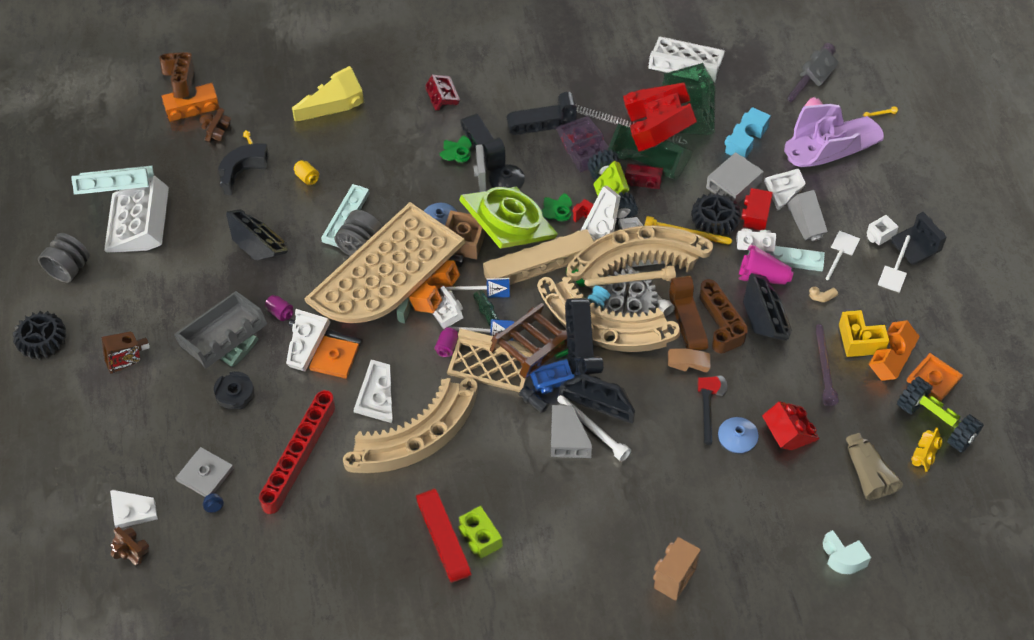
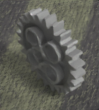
M622 269L620 275H626L624 269ZM651 279L600 286L611 295L604 302L605 306L602 310L607 309L609 314L614 311L616 316L621 312L623 317L627 313H629L630 317H633L634 313H637L638 317H640L642 312L648 316L649 310L655 312L656 308L654 305L658 304L656 299L658 295L657 292H654L656 287L651 285ZM630 284L629 297H628V299H627V311H626V313L624 314V313H623L624 308H625L624 300H626V294H627L626 289H627V285ZM617 287L623 288L621 291L614 290ZM636 289L642 290L640 293L633 292ZM615 304L620 305L619 308H612ZM633 306L639 307L638 310H631Z

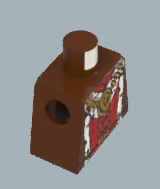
M131 331L101 337L104 361L110 374L140 361L139 351L149 349L147 338L136 340Z

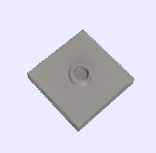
M476 145L477 165H474V176H478L479 192L487 191L484 151L482 145Z
M200 447L176 476V480L206 497L208 494L216 492L234 467L227 461Z

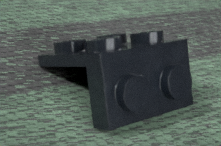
M921 212L917 214L914 226L892 236L891 242L901 252L906 237L909 235L910 240L903 256L910 264L914 265L942 251L947 237L930 217Z

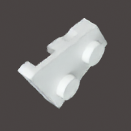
M799 169L766 177L764 181L768 191L773 192L772 200L777 210H780L806 184Z
M115 490L110 491L115 527L123 528L158 520L154 498Z

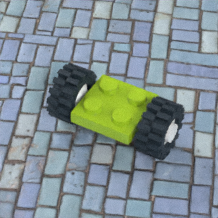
M604 150L603 153L599 151L598 155H592L593 158L590 157L587 164L592 179H595L593 185L597 196H599L603 186L610 187L621 196L615 224L619 225V219L635 217L638 214V207L634 196L628 194L630 189L622 171V164L618 154L612 150H609V152Z
M916 377L903 391V394L900 395L897 405L909 414H913L920 405H924L954 427L955 431L947 442L959 452L965 451L979 435L984 424L971 414H968L961 422L959 420L961 416L949 408L947 410L943 409L944 404L933 396L928 398L933 386L921 377Z

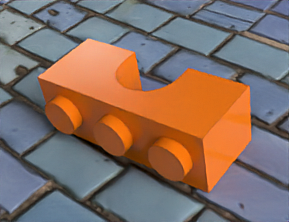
M213 83L197 86V93L191 99L175 98L173 93L162 95L169 122L218 110L220 107Z
M447 260L408 297L415 311L434 313L442 302L438 289L443 286L452 287L460 276L455 261Z
M908 320L892 322L887 331L890 349L876 350L868 364L881 381L897 379L920 337Z

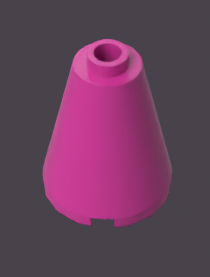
M752 244L749 245L747 250L750 253L743 257L739 270V275L742 276L739 277V280L748 281L749 275L753 273L766 276L770 284L786 285L787 282H791L794 272L791 271L790 266Z

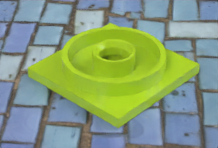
M494 187L484 192L461 195L459 199L500 249L555 239L558 235L542 216L539 206L517 187Z

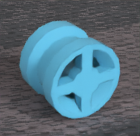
M594 286L592 289L593 293L588 295L587 298L590 303H595L596 308L601 306L603 309L605 306L604 302L611 295L604 288Z

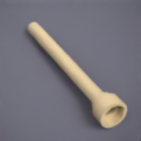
M672 265L665 266L661 271L586 279L584 283L586 286H597L658 278L671 281L672 278H676V272Z

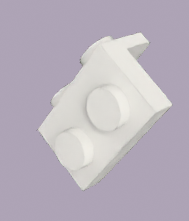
M741 229L736 235L737 249L747 250L749 245L752 244L765 252H774L776 233H771L769 230L752 232L751 229Z
M443 286L440 288L444 295L441 297L442 302L432 314L442 328L445 329L463 319L461 313L463 307L459 300H456L452 291H447Z

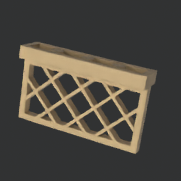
M460 328L458 341L447 374L463 379L471 378L479 383L520 392L525 386L527 378L524 379L519 375L521 369L518 370L514 363L517 359L511 358L513 356L502 347L495 350L493 354L490 351L493 336ZM507 341L524 356L530 357L533 355L519 342ZM461 345L469 346L472 351L462 356L460 353ZM486 350L491 356L480 360L477 353ZM501 354L506 355L509 360L499 365L496 357ZM475 355L478 362L469 367L465 359ZM493 359L497 367L487 372L483 364ZM462 361L466 369L460 372L454 371L455 364ZM512 364L515 372L506 376L502 368ZM481 366L485 372L480 376H475L471 370ZM499 370L504 377L495 381L492 380L490 375ZM518 375L521 379L520 386L511 385L509 379Z

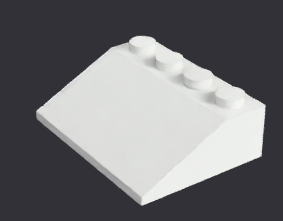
M156 176L148 178L149 187L123 189L112 194L104 248L106 253L148 251L162 245L169 187Z

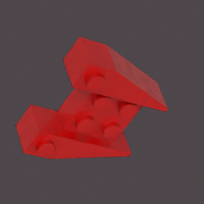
M684 83L638 90L623 96L625 107L632 122L647 117L646 120L630 125L631 133L639 152L660 144L697 122L691 104L682 106L683 103L691 101Z

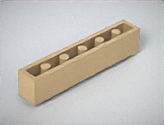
M587 229L576 231L573 234L558 237L555 240L543 242L531 248H525L497 259H491L483 263L484 276L486 280L487 278H509V284L512 285L568 266L580 251L594 241Z

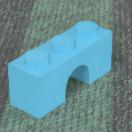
M753 107L748 113L745 112L741 123L736 124L733 134L728 135L725 140V153L732 156L736 152L747 158L753 149L754 138L749 135L761 138L769 127L771 115Z

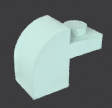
M833 530L826 533L823 547L826 553L830 554L827 564L833 570L842 574H853L868 567L871 556L860 541L844 547Z

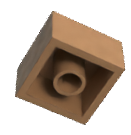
M450 210L445 226L464 238L465 244L454 254L464 255V257L477 260L486 231L471 214Z
M679 537L674 543L671 542L665 551L667 555L664 559H659L654 570H656V573L653 577L655 580L654 589L677 601L698 567L701 549Z

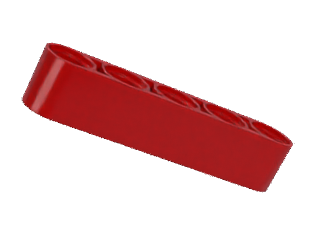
M436 488L416 495L419 509L450 582L453 583L471 576L468 562Z

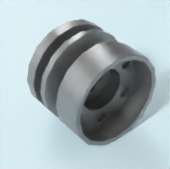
M353 210L346 218L344 225L340 227L334 236L335 243L344 253L351 256L382 228V225L371 214L362 210Z
M59 233L51 241L50 247L45 248L40 254L38 262L49 275L59 281L68 283L76 276L79 271L78 269L82 268L89 260L90 254L86 247L76 238L65 233Z

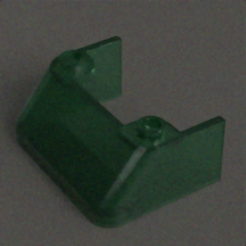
M619 123L616 126L608 151H615L619 158L626 160L628 157L652 167L663 168V171L666 172L665 176L673 179L676 176L680 177L693 153L692 150L666 140L654 147L639 152L633 139L631 128Z

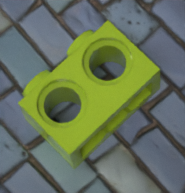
M481 506L459 517L460 526H458V530L463 538L467 537L471 551L474 554L477 553L480 559L502 548V537ZM473 523L478 524L476 527H470L469 525ZM486 539L489 542L481 543L480 541Z

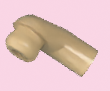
M812 287L809 290V296L812 300L823 303L838 296L835 288H831L826 292H820L818 287Z

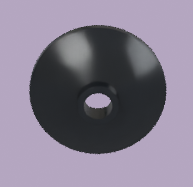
M511 164L496 167L489 175V183L492 188L517 187L520 189L525 181L523 171Z

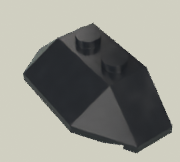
M242 209L227 211L226 216L232 240L247 252L252 259L257 261L288 252L287 243L263 222L251 215L245 214V211Z
M751 273L743 303L754 333L787 341L792 328L781 299L774 288L768 283L769 281L766 276Z
M586 374L578 375L561 383L559 396L563 395L569 401L633 424L635 409L624 388L618 384L608 383L599 377H592Z

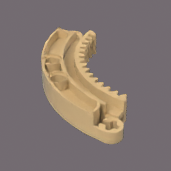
M666 226L630 227L609 233L586 246L568 264L566 275L571 277L572 281H578L581 278L586 280L608 277V274L613 275L614 270L619 272L620 267L625 269L626 264L632 267L633 261H635L636 265H639L640 260L644 264H646L647 260H650L651 264L654 263V260H657L658 264L664 261L665 265L672 262L674 267L679 264V269L686 267V272L693 270L699 257L707 258L711 255L713 244L702 236L678 228Z
M544 277L538 282V290L554 317L566 328V300L585 297L583 294H580L571 277H563V281L557 284L551 278ZM545 283L550 285L549 289L552 294L548 295L546 289L544 288ZM590 303L593 345L621 352L650 351L666 347V343L676 340L680 336L679 325L674 321L667 322L663 311L659 308H656L655 314L649 310L648 316L642 312L640 317H638L637 313H634L633 317H630L629 313L623 317L621 312L617 316L614 311L609 314L607 309L603 311L601 306L596 308L595 303ZM669 327L675 329L674 334L671 335L670 332H668ZM660 330H662V332H663V334H664V337H665L664 339H663L662 336H661V331H660ZM609 336H615L613 341H606Z
M451 378L442 379L439 392H436V398L432 399L433 404H428V410L423 409V415L417 414L418 420L412 418V424L405 422L404 428L398 425L397 431L390 428L389 433L382 430L381 435L375 431L373 436H371L369 431H367L365 436H363L362 432L359 431L355 435L354 452H348L343 457L345 469L355 473L392 471L417 463L434 454L458 433L469 417L478 392L477 382L474 379L466 378L459 384L451 383ZM352 459H355L356 462H354L353 465H350L349 462H351Z

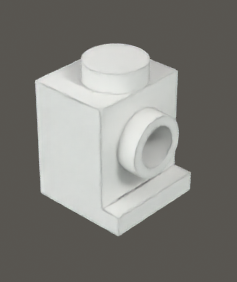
M885 215L869 224L867 237L870 242H876L878 245H881L896 235L898 226Z

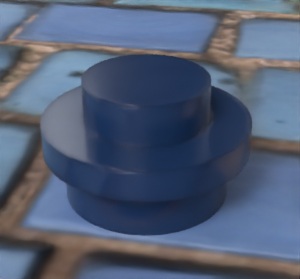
M216 493L208 494L203 501V508L207 512H217L224 505L222 497Z

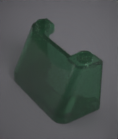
M700 63L664 73L662 86L679 83L685 84L691 101L683 103L682 106L691 104L697 121L678 133L713 134L715 132L716 90L714 81L705 65Z

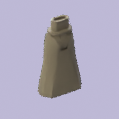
M860 433L846 438L849 444L848 450L866 499L871 501L896 493L903 486L901 479L885 463L875 447L867 439H863Z

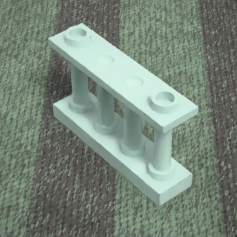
M153 166L86 172L71 177L75 195L149 187L148 178L154 176Z

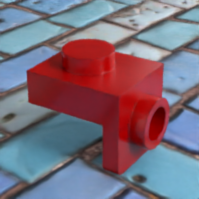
M586 199L580 204H576L572 211L573 221L577 222L582 216L587 219L594 204Z

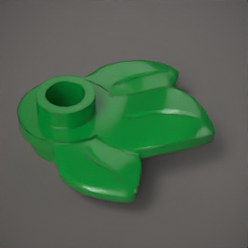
M464 135L459 139L458 143L444 140V151L440 152L439 155L448 161L467 162L471 158V142Z
M562 194L558 200L548 197L544 198V208L541 209L544 218L556 219L560 222H565L571 218L570 208L572 200L567 194Z

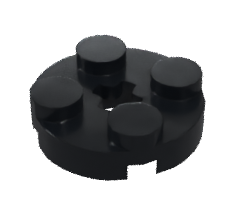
M238 371L229 372L230 375L221 376L215 382L213 389L217 403L224 408L241 410L246 407V404L250 402L254 395L253 383L245 373ZM235 387H237V392L231 393V391H229L230 389L233 390Z

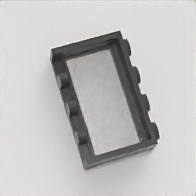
M235 291L174 335L180 347L201 362L206 369L266 326L267 322L258 306Z

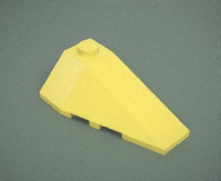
M349 66L330 77L332 80L323 86L321 84L317 87L319 90L312 96H306L292 108L294 120L298 122L342 112L364 103L363 91L352 68Z

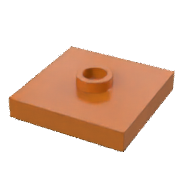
M323 336L309 366L310 371L347 379L358 352L359 344Z
M929 353L908 376L907 382L911 384L912 380H915L916 377H921L933 386L928 396H933L941 402L962 379L963 374Z

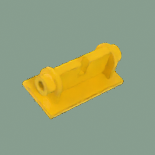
M938 428L934 432L927 430L922 434L918 446L922 448H916L911 458L914 466L924 465L926 472H928L930 465L934 464L935 454L942 446L943 439L940 437Z

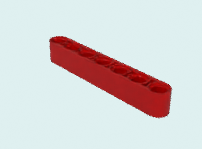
M323 390L317 393L263 487L259 500L265 513L274 514L278 512L334 413L335 403L333 394L330 391Z

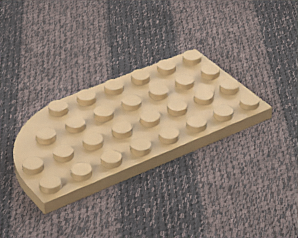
M409 202L304 299L316 311L335 321L361 323L375 320L390 313L406 300L465 244L464 238Z

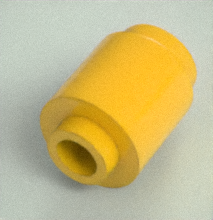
M300 160L295 164L294 171L296 176L306 185H312L318 181L319 171L309 162Z

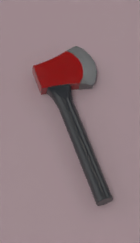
M723 376L698 377V392H701L703 396L705 445L712 444L711 395L723 396L727 390V382Z

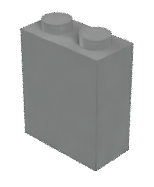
M735 152L708 176L706 188L714 194L718 192L719 195H723L725 193L726 197L731 196L732 201L736 200L738 204L750 193L751 188L755 189L762 183L764 171Z

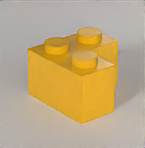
M862 310L842 312L839 328L846 357L874 355L876 350L887 349L889 338L885 325L865 326Z

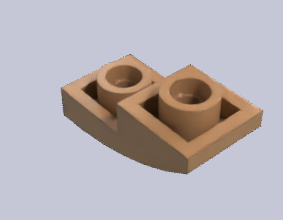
M669 349L668 366L685 372L691 367L707 373L710 369V353L692 349Z

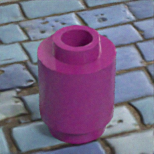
M272 295L266 300L265 308L279 320L285 321L292 317L293 306L281 297Z
M445 328L440 333L435 345V351L439 356L449 357L453 355L458 341V332L453 328Z

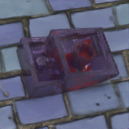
M588 116L556 127L567 153L580 173L589 170L587 163L590 157L593 158L592 155H598L599 151L603 153L604 150H607V152L611 150L604 141L602 132Z

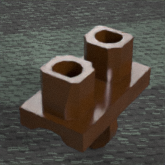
M219 108L214 119L211 113L201 116V127L203 129L208 127V134L205 137L206 141L210 142L211 138L221 141L225 131L218 128V126L227 129L231 122V118L224 115V109Z
M119 526L113 529L115 537L111 544L113 548L111 556L114 559L122 557L125 560L128 558L135 566L139 565L142 556L149 551V544L145 540L135 543L134 540L137 534L132 527L124 530Z

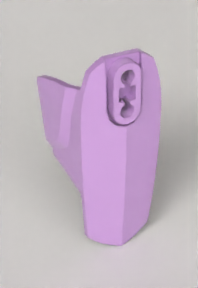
M839 105L804 106L796 122L794 136L786 142L784 152L788 156V161L793 165L799 167L817 166L843 158L883 141L884 134L880 126L868 116L844 122Z

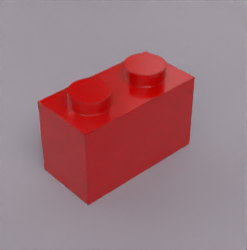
M751 188L750 195H746L744 201L747 209H743L741 219L744 220L743 227L765 230L773 192Z

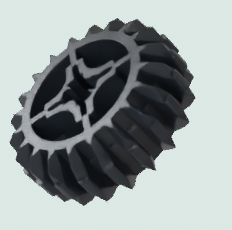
M710 192L708 196L703 194L693 204L691 210L692 223L695 224V229H700V231L708 234L723 236L725 233L729 235L731 231H735L740 223V206L737 205L736 200L732 201L731 196L726 197L725 193L719 195L717 192L713 195Z
M39 311L38 314L32 312V316L28 317L25 315V320H19V325L15 326L13 342L17 350L25 357L28 356L33 359L36 356L39 360L42 356L48 358V354L52 353L55 355V350H61L60 345L65 344L64 339L67 338L66 327L62 319L57 317L55 313Z

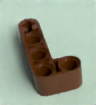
M191 53L162 54L159 57L162 74L166 76L172 75L171 84L174 97L185 98L189 96L194 74Z
M689 275L672 278L669 296L671 303L675 306L673 311L686 349L698 351L707 350V336L693 298L694 285L692 277Z
M706 279L702 281L699 298L719 326V329L713 335L712 349L722 354L743 345L746 341L747 325L714 280Z

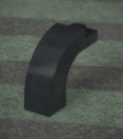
M247 144L232 150L223 158L218 171L221 178L220 186L223 187L225 195H232L235 180L241 172L252 168H267L269 159L267 144Z

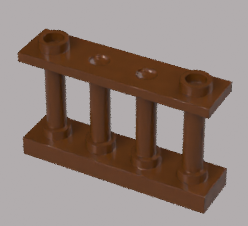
M543 303L537 307H532L526 315L501 333L497 332L491 339L490 351L493 353L499 347H502L517 359L522 366L519 375L524 379L567 347V331L560 330L541 315L544 308ZM537 321L556 337L549 339L531 324ZM525 329L545 346L537 348L522 336L520 332ZM514 338L533 355L530 357L524 356L507 341Z

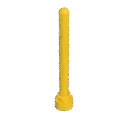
M646 217L644 226L673 227L695 233L713 242L726 245L732 243V239L729 237L660 223L654 217Z

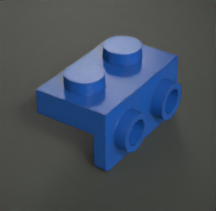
M567 359L541 366L530 375L535 391L537 393L542 392V394L552 392L554 388L560 387L561 383L575 377L570 370Z

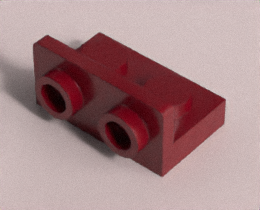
M431 75L426 83V91L435 110L439 111L442 104L458 105L460 98L450 76Z
M628 164L625 171V179L630 186L660 189L663 168Z

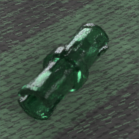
M479 290L481 295L479 296L478 292H475L473 297L479 305L480 313L485 316L488 325L491 326V319H500L493 310L494 306L487 299L485 292Z

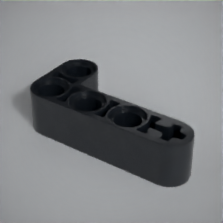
M563 92L558 96V105L514 111L509 113L506 119L509 131L513 135L566 128L576 123L577 108L573 94L571 92Z
M477 113L460 120L461 127L475 151L476 145L483 146L485 167L488 170L506 164L503 141L501 138L494 139Z
M588 298L567 299L565 302V317L570 370L574 375L600 374L603 371L604 363L601 356H594L590 302Z

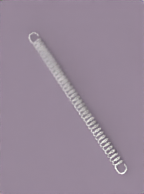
M578 105V108H579V105ZM581 106V109H582V106ZM584 107V110H585V107ZM577 108V112H578V108ZM587 108V111H588V108ZM580 109V111H579L580 113H581V109ZM590 109V112H591V109ZM583 110V112H582L583 114H584V110ZM593 110V113H594V110ZM586 111V113H585L586 115H587V111ZM596 111V114H597V111ZM578 112V113H579V112ZM589 112L588 115H590V112ZM599 112V116L601 112ZM581 113V114H582V113ZM592 113L591 116H593V113ZM602 113V117L604 113ZM584 114V115H585V114ZM595 114L594 117H596V114ZM605 114V118H604V119H606V115H607V114ZM609 114V116H610V114ZM587 115V116H588V115ZM612 115L610 121H609V116H608V119H607L608 122L611 121V123L614 122V124L617 123V125L620 124V126L623 125V127H625V126L627 127L628 120H627L626 125L624 126L625 119H624L623 124L621 125L622 118H621L620 123L618 124L619 117H618V119H617V122L615 123V118H616V116H615L613 122H612V117H613V115ZM590 116V117H591V116ZM598 116V117H599V116ZM593 117V118H594V117ZM597 117V118H598V117ZM601 117V118H602V117ZM596 118V119H597V118ZM600 118V119H601V118ZM599 119V120H600V119ZM602 119V120H604V119ZM605 120V121H607V120ZM630 121V124H631V121ZM633 122V124H634V122ZM629 124V126H628L629 128H630V124ZM627 127V128H628V127ZM630 128V129H631V128ZM674 135V136H675V135ZM673 136V139H672L673 142L676 141V143H677V138H678V136H677V138H676L675 141H674V136ZM670 137L669 139H670V142H671L672 140H671V137ZM680 137V139H681V137ZM667 139V141H668L669 139ZM679 139L678 143L680 142V139ZM683 140V141H686V140ZM686 141V143H687V141ZM680 142V143H682V142ZM682 143V144H686V143Z

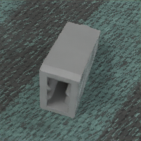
M814 190L797 194L787 203L788 209L804 240L811 239L812 241L822 239V236L828 232Z
M565 404L552 405L551 457L591 458L592 444L573 406Z

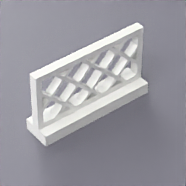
M659 37L654 50L650 54L649 69L715 83L725 50ZM661 43L667 44V45H669V46L663 47V46L661 45ZM688 53L691 54V56H688V57H686V56L684 55V54H688Z

